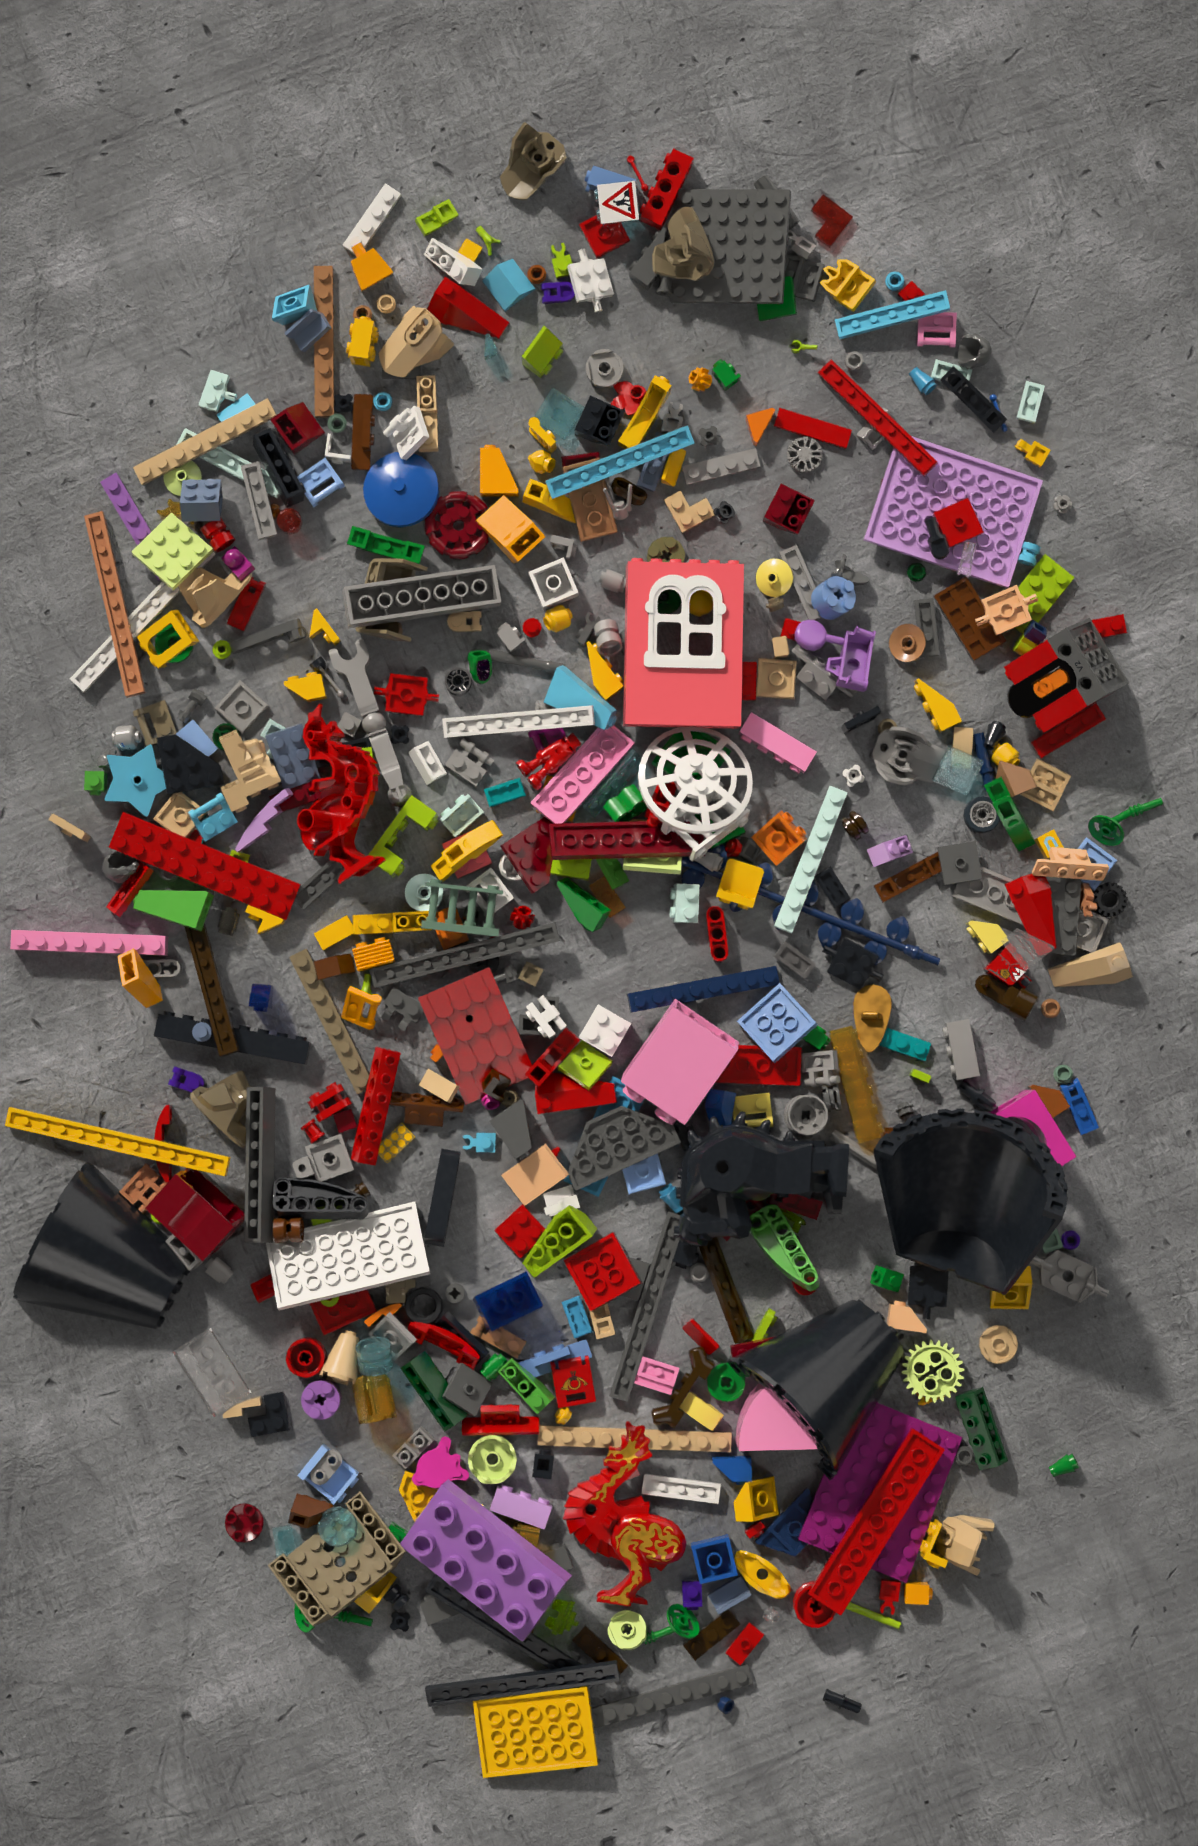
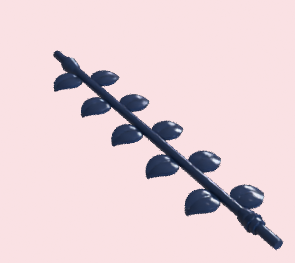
M720 845L713 849L710 848L707 852L720 854V857H723L719 870L723 869L727 862L725 847ZM682 857L681 866L690 867L682 875V884H699L700 889L705 881L704 873L720 880L722 879L724 872H711L700 863L691 861L689 857ZM764 862L757 865V867L764 869L757 894L781 903L772 913L775 924L785 897L764 889L771 884L773 879L771 866ZM812 881L801 912L826 921L818 930V938L823 948L825 945L831 947L839 941L841 927L872 939L864 948L879 955L874 965H877L885 958L887 953L885 945L902 951L913 960L922 959L938 966L940 958L923 952V949H920L919 946L901 943L909 935V924L903 916L889 922L886 928L888 937L855 925L862 920L864 915L863 905L858 898L850 900L842 906V919L809 907L814 905L818 898L817 885ZM730 901L729 907L732 912L742 910V908L737 906V903Z

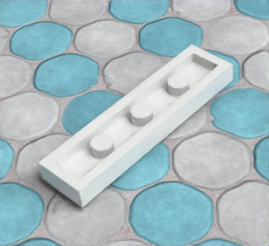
M385 183L343 243V247L353 254L354 252L351 248L360 242L366 248L400 199L401 193Z
M644 1474L641 1494L718 1504L721 1484Z

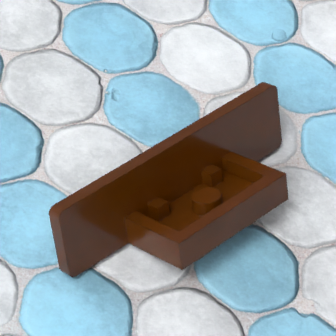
M354 394L352 470H370L371 445L375 443V434H372V427H375V415H372L373 395Z
M394 1091L392 1092L389 1105L405 1107L404 1123L443 1127L444 1111L463 1112L465 1103L463 1099L454 1097L451 1103H448L436 1095L427 1096L419 1093L407 1094Z

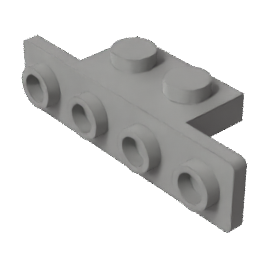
M798 644L793 648L792 652L806 662L796 678L824 700L828 699L836 687L851 698L856 694L857 690L836 686L837 677L825 670L826 664L822 658L814 656L810 650L803 649Z

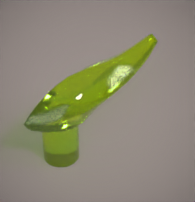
M780 1208L787 1219L794 1222L793 1232L799 1233L801 1225H806L805 1220L791 1211Z

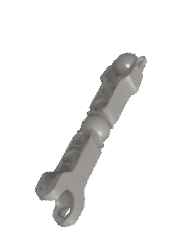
M361 638L355 643L357 654L353 659L345 660L341 658L338 650L335 648L329 650V655L335 671L348 678L363 719L362 727L368 733L381 773L389 787L388 799L394 806L401 807L408 801L412 792L410 787L403 781L400 765L385 728L386 719L380 713L366 674L371 658L366 644Z

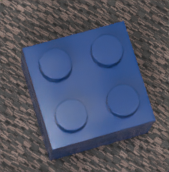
M728 1534L691 1543L700 1584L738 1576Z

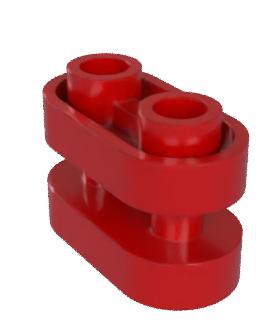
M334 1082L326 1087V1092L322 1094L317 1092L309 1097L310 1101L307 1103L310 1108L317 1107L320 1112L315 1115L318 1122L329 1118L352 1104L349 1097L342 1098L340 1093L344 1091L341 1083L337 1085ZM334 1098L336 1104L326 1109L323 1103Z

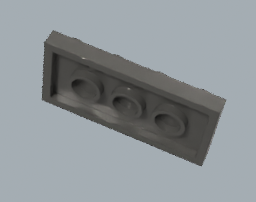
M1047 877L1052 890L1053 920L1057 949L1048 952V954L1075 956L1082 879Z

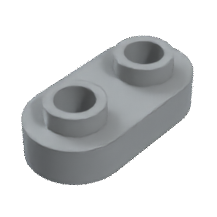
M332 1449L324 1454L310 1473L311 1480L315 1484H325L342 1464L343 1457L341 1453ZM335 1457L336 1462L330 1463L329 1458ZM317 1472H322L323 1478H318L316 1476Z

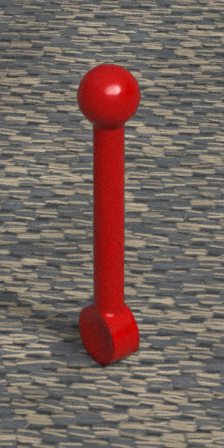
M628 156L627 162L631 164L642 185V191H647L649 187L644 183L634 163V157Z

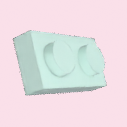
M1026 381L1016 419L1030 423L1036 422L1044 385Z

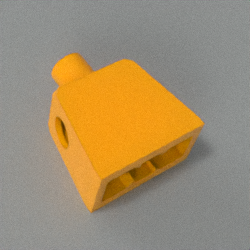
M361 242L351 248L357 258L353 259L350 263L361 292L393 274L392 269L374 248L366 252Z

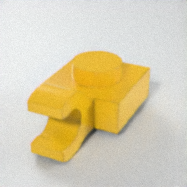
M1020 439L1015 445L1016 449L1026 453L1024 459L1038 467H1042L1051 451L1036 441H1033L1032 445Z

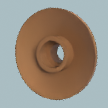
M913 624L898 626L892 632L889 639V648L892 655L902 662L917 660L923 654L926 647V638L923 631ZM909 640L912 641L911 647H908L907 642Z

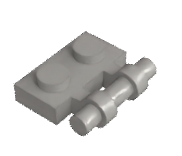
M463 738L459 745L465 748V750L461 753L455 749L445 766L477 787L487 773L482 768V765L485 762L491 766L495 760L489 757L490 754L486 751L482 752L475 747L473 742H468ZM470 753L479 758L477 763L468 758Z
M837 1050L801 1054L802 1072L809 1073V1078L804 1081L806 1086L819 1087L824 1084L826 1086H833L835 1083L840 1082V1077L832 1074V1070H838ZM823 1071V1077H819L818 1072Z

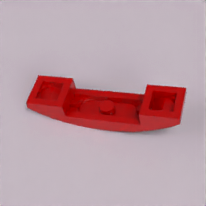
M165 1105L156 1125L154 1140L164 1142V1124H172V1105ZM156 1161L162 1178L165 1182H169L172 1178V1164Z
M410 1322L407 1328L417 1339L415 1342L422 1345L423 1341L426 1340L458 1356L457 1363H463L474 1370L480 1356L462 1338L441 1327L421 1322Z

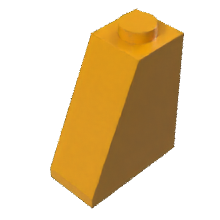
M485 445L484 448H480V496L502 497L504 495L505 497H519L518 488L500 448H496L495 445Z
M134 948L117 956L122 986L145 1008L163 1001L160 984Z

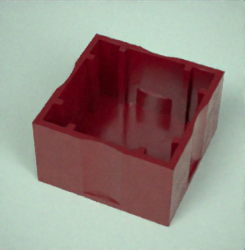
M190 1168L176 1173L145 1207L150 1214L202 1261L216 1253L245 1222V1213L234 1202L224 1195L199 1170Z

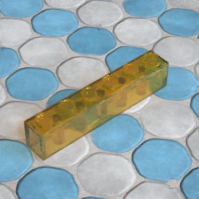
M848 1026L829 1031L832 1048L837 1050L838 1071L857 1143L881 1138L880 1134L883 1133L881 1122H877L875 1116L878 1114L876 1103L872 1104L871 1096L874 1095L871 1084L867 1085L866 1077H869L867 1067L863 1066L861 1062L864 1056L862 1048L857 1046L856 1040H859L857 1029Z

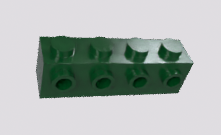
M423 1351L400 1368L444 1432L469 1415L442 1397L448 1383L426 1351Z
M984 1388L964 1391L955 1396L956 1405L960 1411L962 1423L966 1429L979 1470L998 1467L1007 1462L1008 1459Z

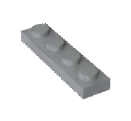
M756 448L685 465L682 466L686 486L757 469L760 468V462Z
M260 462L242 465L241 470L258 539L263 540L278 536Z
M795 545L779 552L781 559L790 566L793 572L792 584L808 620L822 618L817 609H814L812 606L811 595L816 587L798 546Z

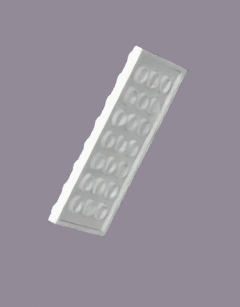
M415 1202L370 1212L364 1219H341L304 1228L303 1242L292 1243L288 1240L287 1243H275L273 1238V1243H266L279 1311L430 1274Z

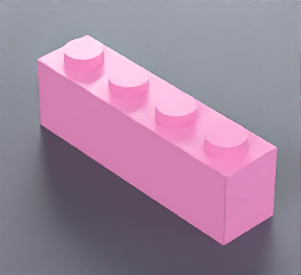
M752 712L739 731L740 739L748 744L753 742L758 745L757 749L765 754L767 752L773 754V759L781 764L786 762L791 765L789 768L798 774L800 771L802 773L806 771L817 753Z

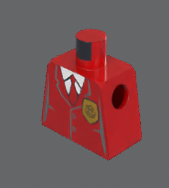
M1011 942L984 968L987 973L1009 987L1017 982L1025 989L1032 981L1024 974L1030 966Z

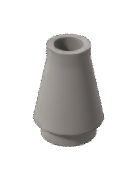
M707 852L702 858L697 857L694 861H697L711 872H718L721 868L723 857H720V854Z

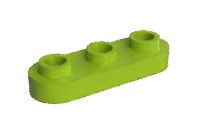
M770 1308L767 1309L751 1341L767 1338L768 1334L766 1331L768 1327H773L777 1316H775L776 1311Z

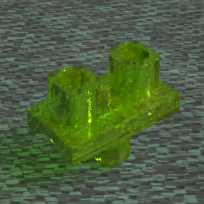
M554 1600L552 1609L559 1611L558 1617L548 1616L545 1622V1626L552 1630V1634L563 1635L564 1630L570 1631L572 1625H579V1621L575 1620L577 1613L572 1611L575 1605L574 1601Z

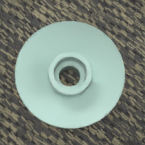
M418 874L408 881L405 888V897L413 909L429 911L431 887L425 886V883L430 882V879H437L433 875ZM439 888L437 906L442 901L443 888ZM422 890L428 891L426 897L421 896Z

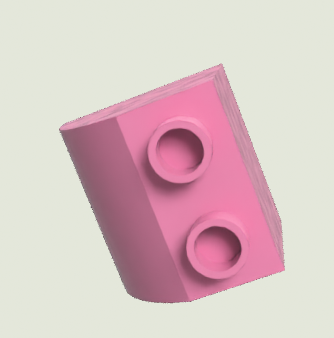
M758 1383L745 1400L738 1418L736 1445L739 1451L817 1449L816 1441L790 1409L771 1389H767Z

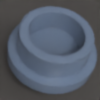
M200 1022L193 1027L192 1034L197 1041L204 1042L211 1037L212 1029L207 1023Z

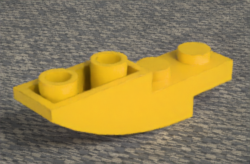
M491 820L467 833L441 852L443 856L435 861L431 868L438 879L444 882L471 858L476 859L504 835L496 823Z
M429 911L353 915V935L432 930L421 928V921H426Z

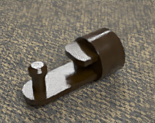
M981 975L975 981V988L979 993L1010 1009L1009 1014L1024 1022L1028 1019L1038 1001V996L1026 989L1018 990L1013 986L1009 987L989 975Z

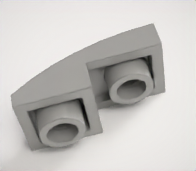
M420 1426L392 1456L406 1469L435 1439Z

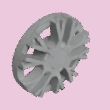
M797 438L788 447V463L798 472H811L822 461V448L813 438ZM799 441H804L803 447L799 446ZM807 441H810L809 447H805ZM815 444L818 449L811 450V446ZM793 445L799 448V450L797 451L796 449H794ZM790 452L797 453V456L790 457ZM798 458L799 461L793 464L792 462ZM812 458L818 460L816 465L811 462ZM800 462L804 463V469L798 468ZM807 462H809V463H810V466H811V468H809V469H808V466H807Z

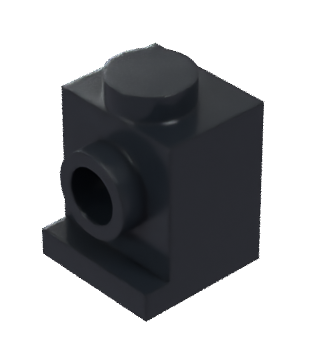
M539 1449V1453L535 1452L532 1477L552 1478L554 1454H551L550 1450ZM546 1460L547 1465L541 1466L540 1461Z

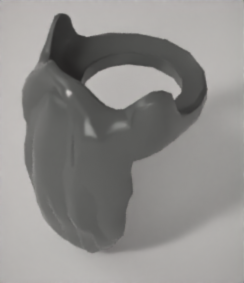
M843 554L841 560L835 561L837 569L831 573V577L839 576L850 580L854 586L864 585L870 581L862 573L845 570L847 558L845 554Z

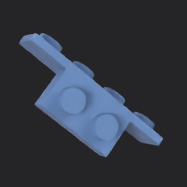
M584 1339L567 1346L559 1344L552 1347L553 1350L547 1353L545 1350L534 1353L535 1357L518 1363L534 1377H538L552 1372L550 1362L554 1361L555 1369H559L558 1360L581 1356V1361H583L587 1355L591 1358L592 1353L587 1340Z

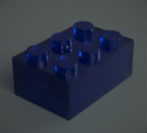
M527 1271L474 1296L472 1299L489 1334L543 1307Z

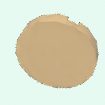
M994 1325L983 1331L979 1340V1348L986 1360L995 1364H1003L1015 1356L1018 1341L1012 1330L1005 1326Z

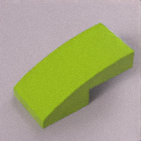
M448 199L434 206L429 212L417 217L415 222L425 237L454 220L459 214Z

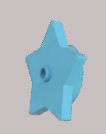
M152 745L146 746L132 757L107 755L113 780L104 800L129 802L147 817L155 795L166 789L163 771L157 768ZM135 776H139L141 778L140 783L137 784L134 782Z

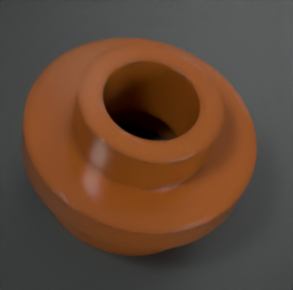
M540 265L531 266L527 272L529 281L533 284L542 283L546 279L545 269ZM539 272L540 277L535 278L533 274Z

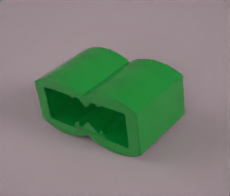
M634 784L623 788L618 796L608 799L603 806L613 822H630L635 816H638L648 808L641 796V792Z

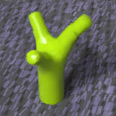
M482 226L476 228V232L484 240L488 256H491V243L500 244V240L491 237Z
M364 974L361 990L372 995L370 988L372 977L370 974Z

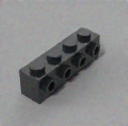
M271 428L253 435V447L286 508L304 501V493H306L302 482H299L294 467H291L289 464L288 456L285 451H282L278 437L273 434Z

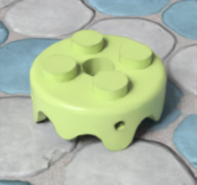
M486 1435L479 1438L472 1445L468 1455L470 1471L484 1484L504 1482L514 1472L517 1462L516 1451L512 1443L499 1435ZM491 1453L498 1456V1462L495 1464H490L487 1461V1456Z

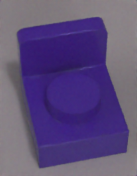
M699 1580L682 1581L683 1607H687V1610H698V1607H703L702 1584H700Z

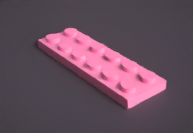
M615 726L606 730L598 727L531 801V805L553 824L565 823L632 749L635 742Z

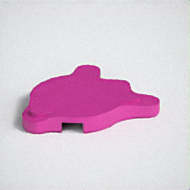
M442 1437L435 1449L421 1456L416 1472L412 1477L414 1485L439 1489L448 1479L450 1481H466L469 1478L468 1471L460 1467V1455L449 1454L451 1445L449 1437Z

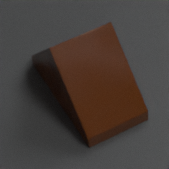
M351 954L336 955L313 962L317 980L355 972Z

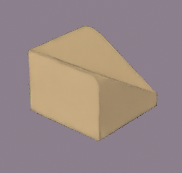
M787 637L772 638L774 659L788 657Z

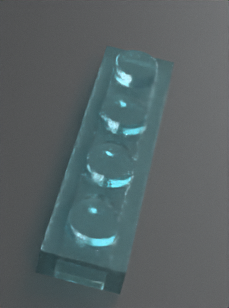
M631 749L581 806L593 818H596L604 809L603 806L606 804V801L615 797L637 773L642 757L635 750Z

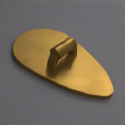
M874 984L861 988L855 995L853 1002L857 1035L861 1045L869 1053L875 1051L881 1043L888 1026L892 1007L891 997L887 990Z

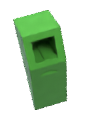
M513 1358L498 1371L536 1414L540 1413L556 1398L542 1382Z

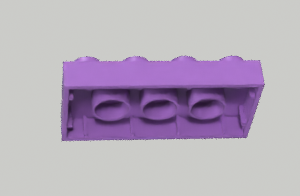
M449 1479L440 1486L400 1543L407 1552L522 1642L530 1635L572 1576Z

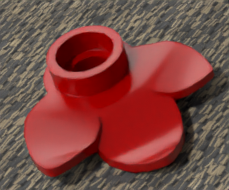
M628 381L618 382L613 386L618 395L613 399L611 405L622 410L625 409L628 416L633 415L641 404L646 390L640 385L633 386ZM637 393L641 394L639 397H634Z

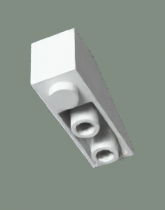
M434 238L431 239L424 253L428 259L459 284L475 286L483 270L471 259Z

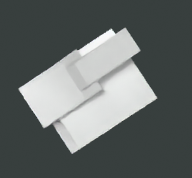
M572 1185L543 1193L547 1206L544 1208L545 1214H549L550 1217L556 1215L568 1205L576 1209L580 1208Z

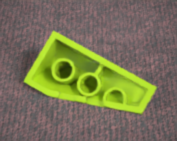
M568 1205L553 1217L522 1264L535 1278L591 1238L597 1227L584 1212Z

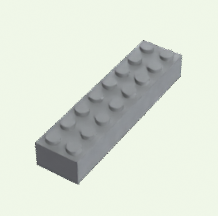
M495 565L345 586L342 590L348 629L498 607L501 604Z

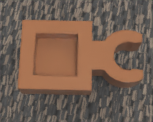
M1082 883L1079 908L1083 910L1085 917H1093L1092 910H1097L1096 903H1093L1095 896L1089 883Z

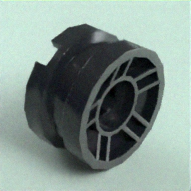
M453 668L445 676V685L451 694L455 696L464 695L470 690L472 680L470 674L465 669ZM456 678L462 679L460 685L455 684Z

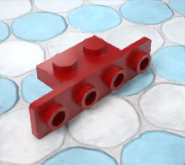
M519 1405L481 1406V1417L464 1418L462 1420L463 1436L539 1434V1417H520Z

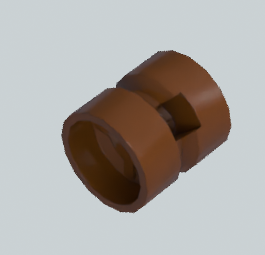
M274 1218V1242L287 1243L288 1240L292 1243L303 1242V1218H290L289 1221L286 1218Z

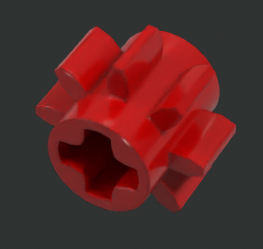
M527 906L514 908L510 916V920L514 921L513 926L521 930L527 927L530 928L535 918V915L531 914V909Z

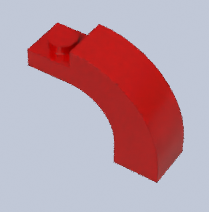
M566 1027L529 1068L525 1075L539 1087L576 1046L580 1039Z

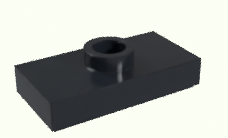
M831 866L814 876L834 909L851 899Z

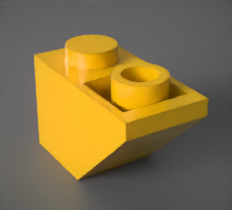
M311 672L306 674L307 677L299 678V676H292L287 678L288 681H284V686L307 702L327 699L322 674Z

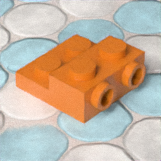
M782 810L751 837L776 866L807 840L805 830L800 826L796 827L792 822L794 820L788 812L784 813Z

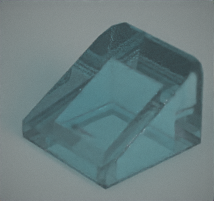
M486 334L484 357L485 360H488L498 353L490 334Z

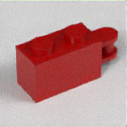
M665 783L668 791L674 797L677 789L675 783ZM657 785L652 799L665 813L671 803L665 798L659 785ZM648 808L645 817L648 818L647 825L655 828L658 823L663 824Z

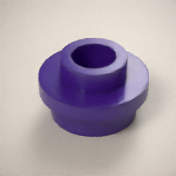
M1071 1230L1064 1232L1061 1236L1063 1247L1068 1250L1076 1249L1080 1244L1079 1235ZM1069 1236L1073 1237L1071 1244L1067 1242Z

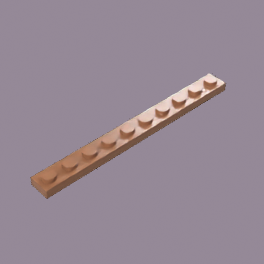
M103 511L85 515L84 518L125 696L129 698L144 694L146 692Z

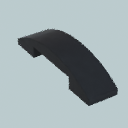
M954 366L940 379L993 433L1007 420Z

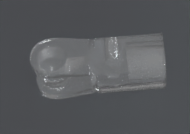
M964 542L957 575L963 574L967 575V578L970 577L977 548L976 543ZM963 562L968 563L969 567H962Z

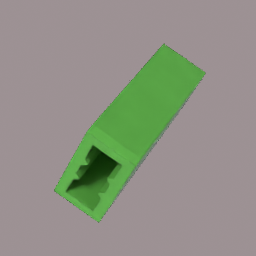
M139 890V893L134 898L133 908L139 912L201 932L214 895L206 891Z

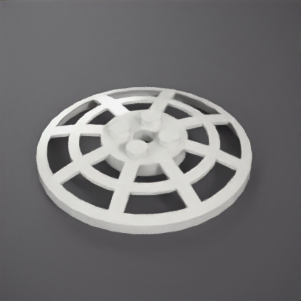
M679 727L663 733L646 749L638 771L639 789L649 810L666 825L687 833L706 834L729 826L744 812L752 793V772L743 752L728 737L708 728ZM690 731L704 732L720 740L715 745L705 740L692 739ZM679 732L683 733L685 740L675 743L667 750L656 746L667 736ZM726 744L731 746L740 756L745 768L734 767L730 757L722 750ZM695 745L706 746L712 750L707 756L697 754ZM683 746H687L689 755L681 759L671 754ZM652 752L661 757L657 766V777L645 780L646 763ZM720 754L729 768H718L713 760ZM666 760L676 765L674 774L663 776V767ZM692 773H699L702 779H694ZM720 776H731L728 792L718 785ZM737 776H747V791L742 803L732 796L736 788ZM665 783H675L680 791L676 798L668 791ZM659 785L662 794L671 803L665 813L651 798L648 787ZM714 792L722 797L719 802L711 806L707 805L706 797ZM686 796L698 799L700 807L689 806L682 803ZM727 802L736 809L726 819L710 824L709 813L720 809ZM677 808L689 813L701 814L702 825L686 824L675 820L672 816Z

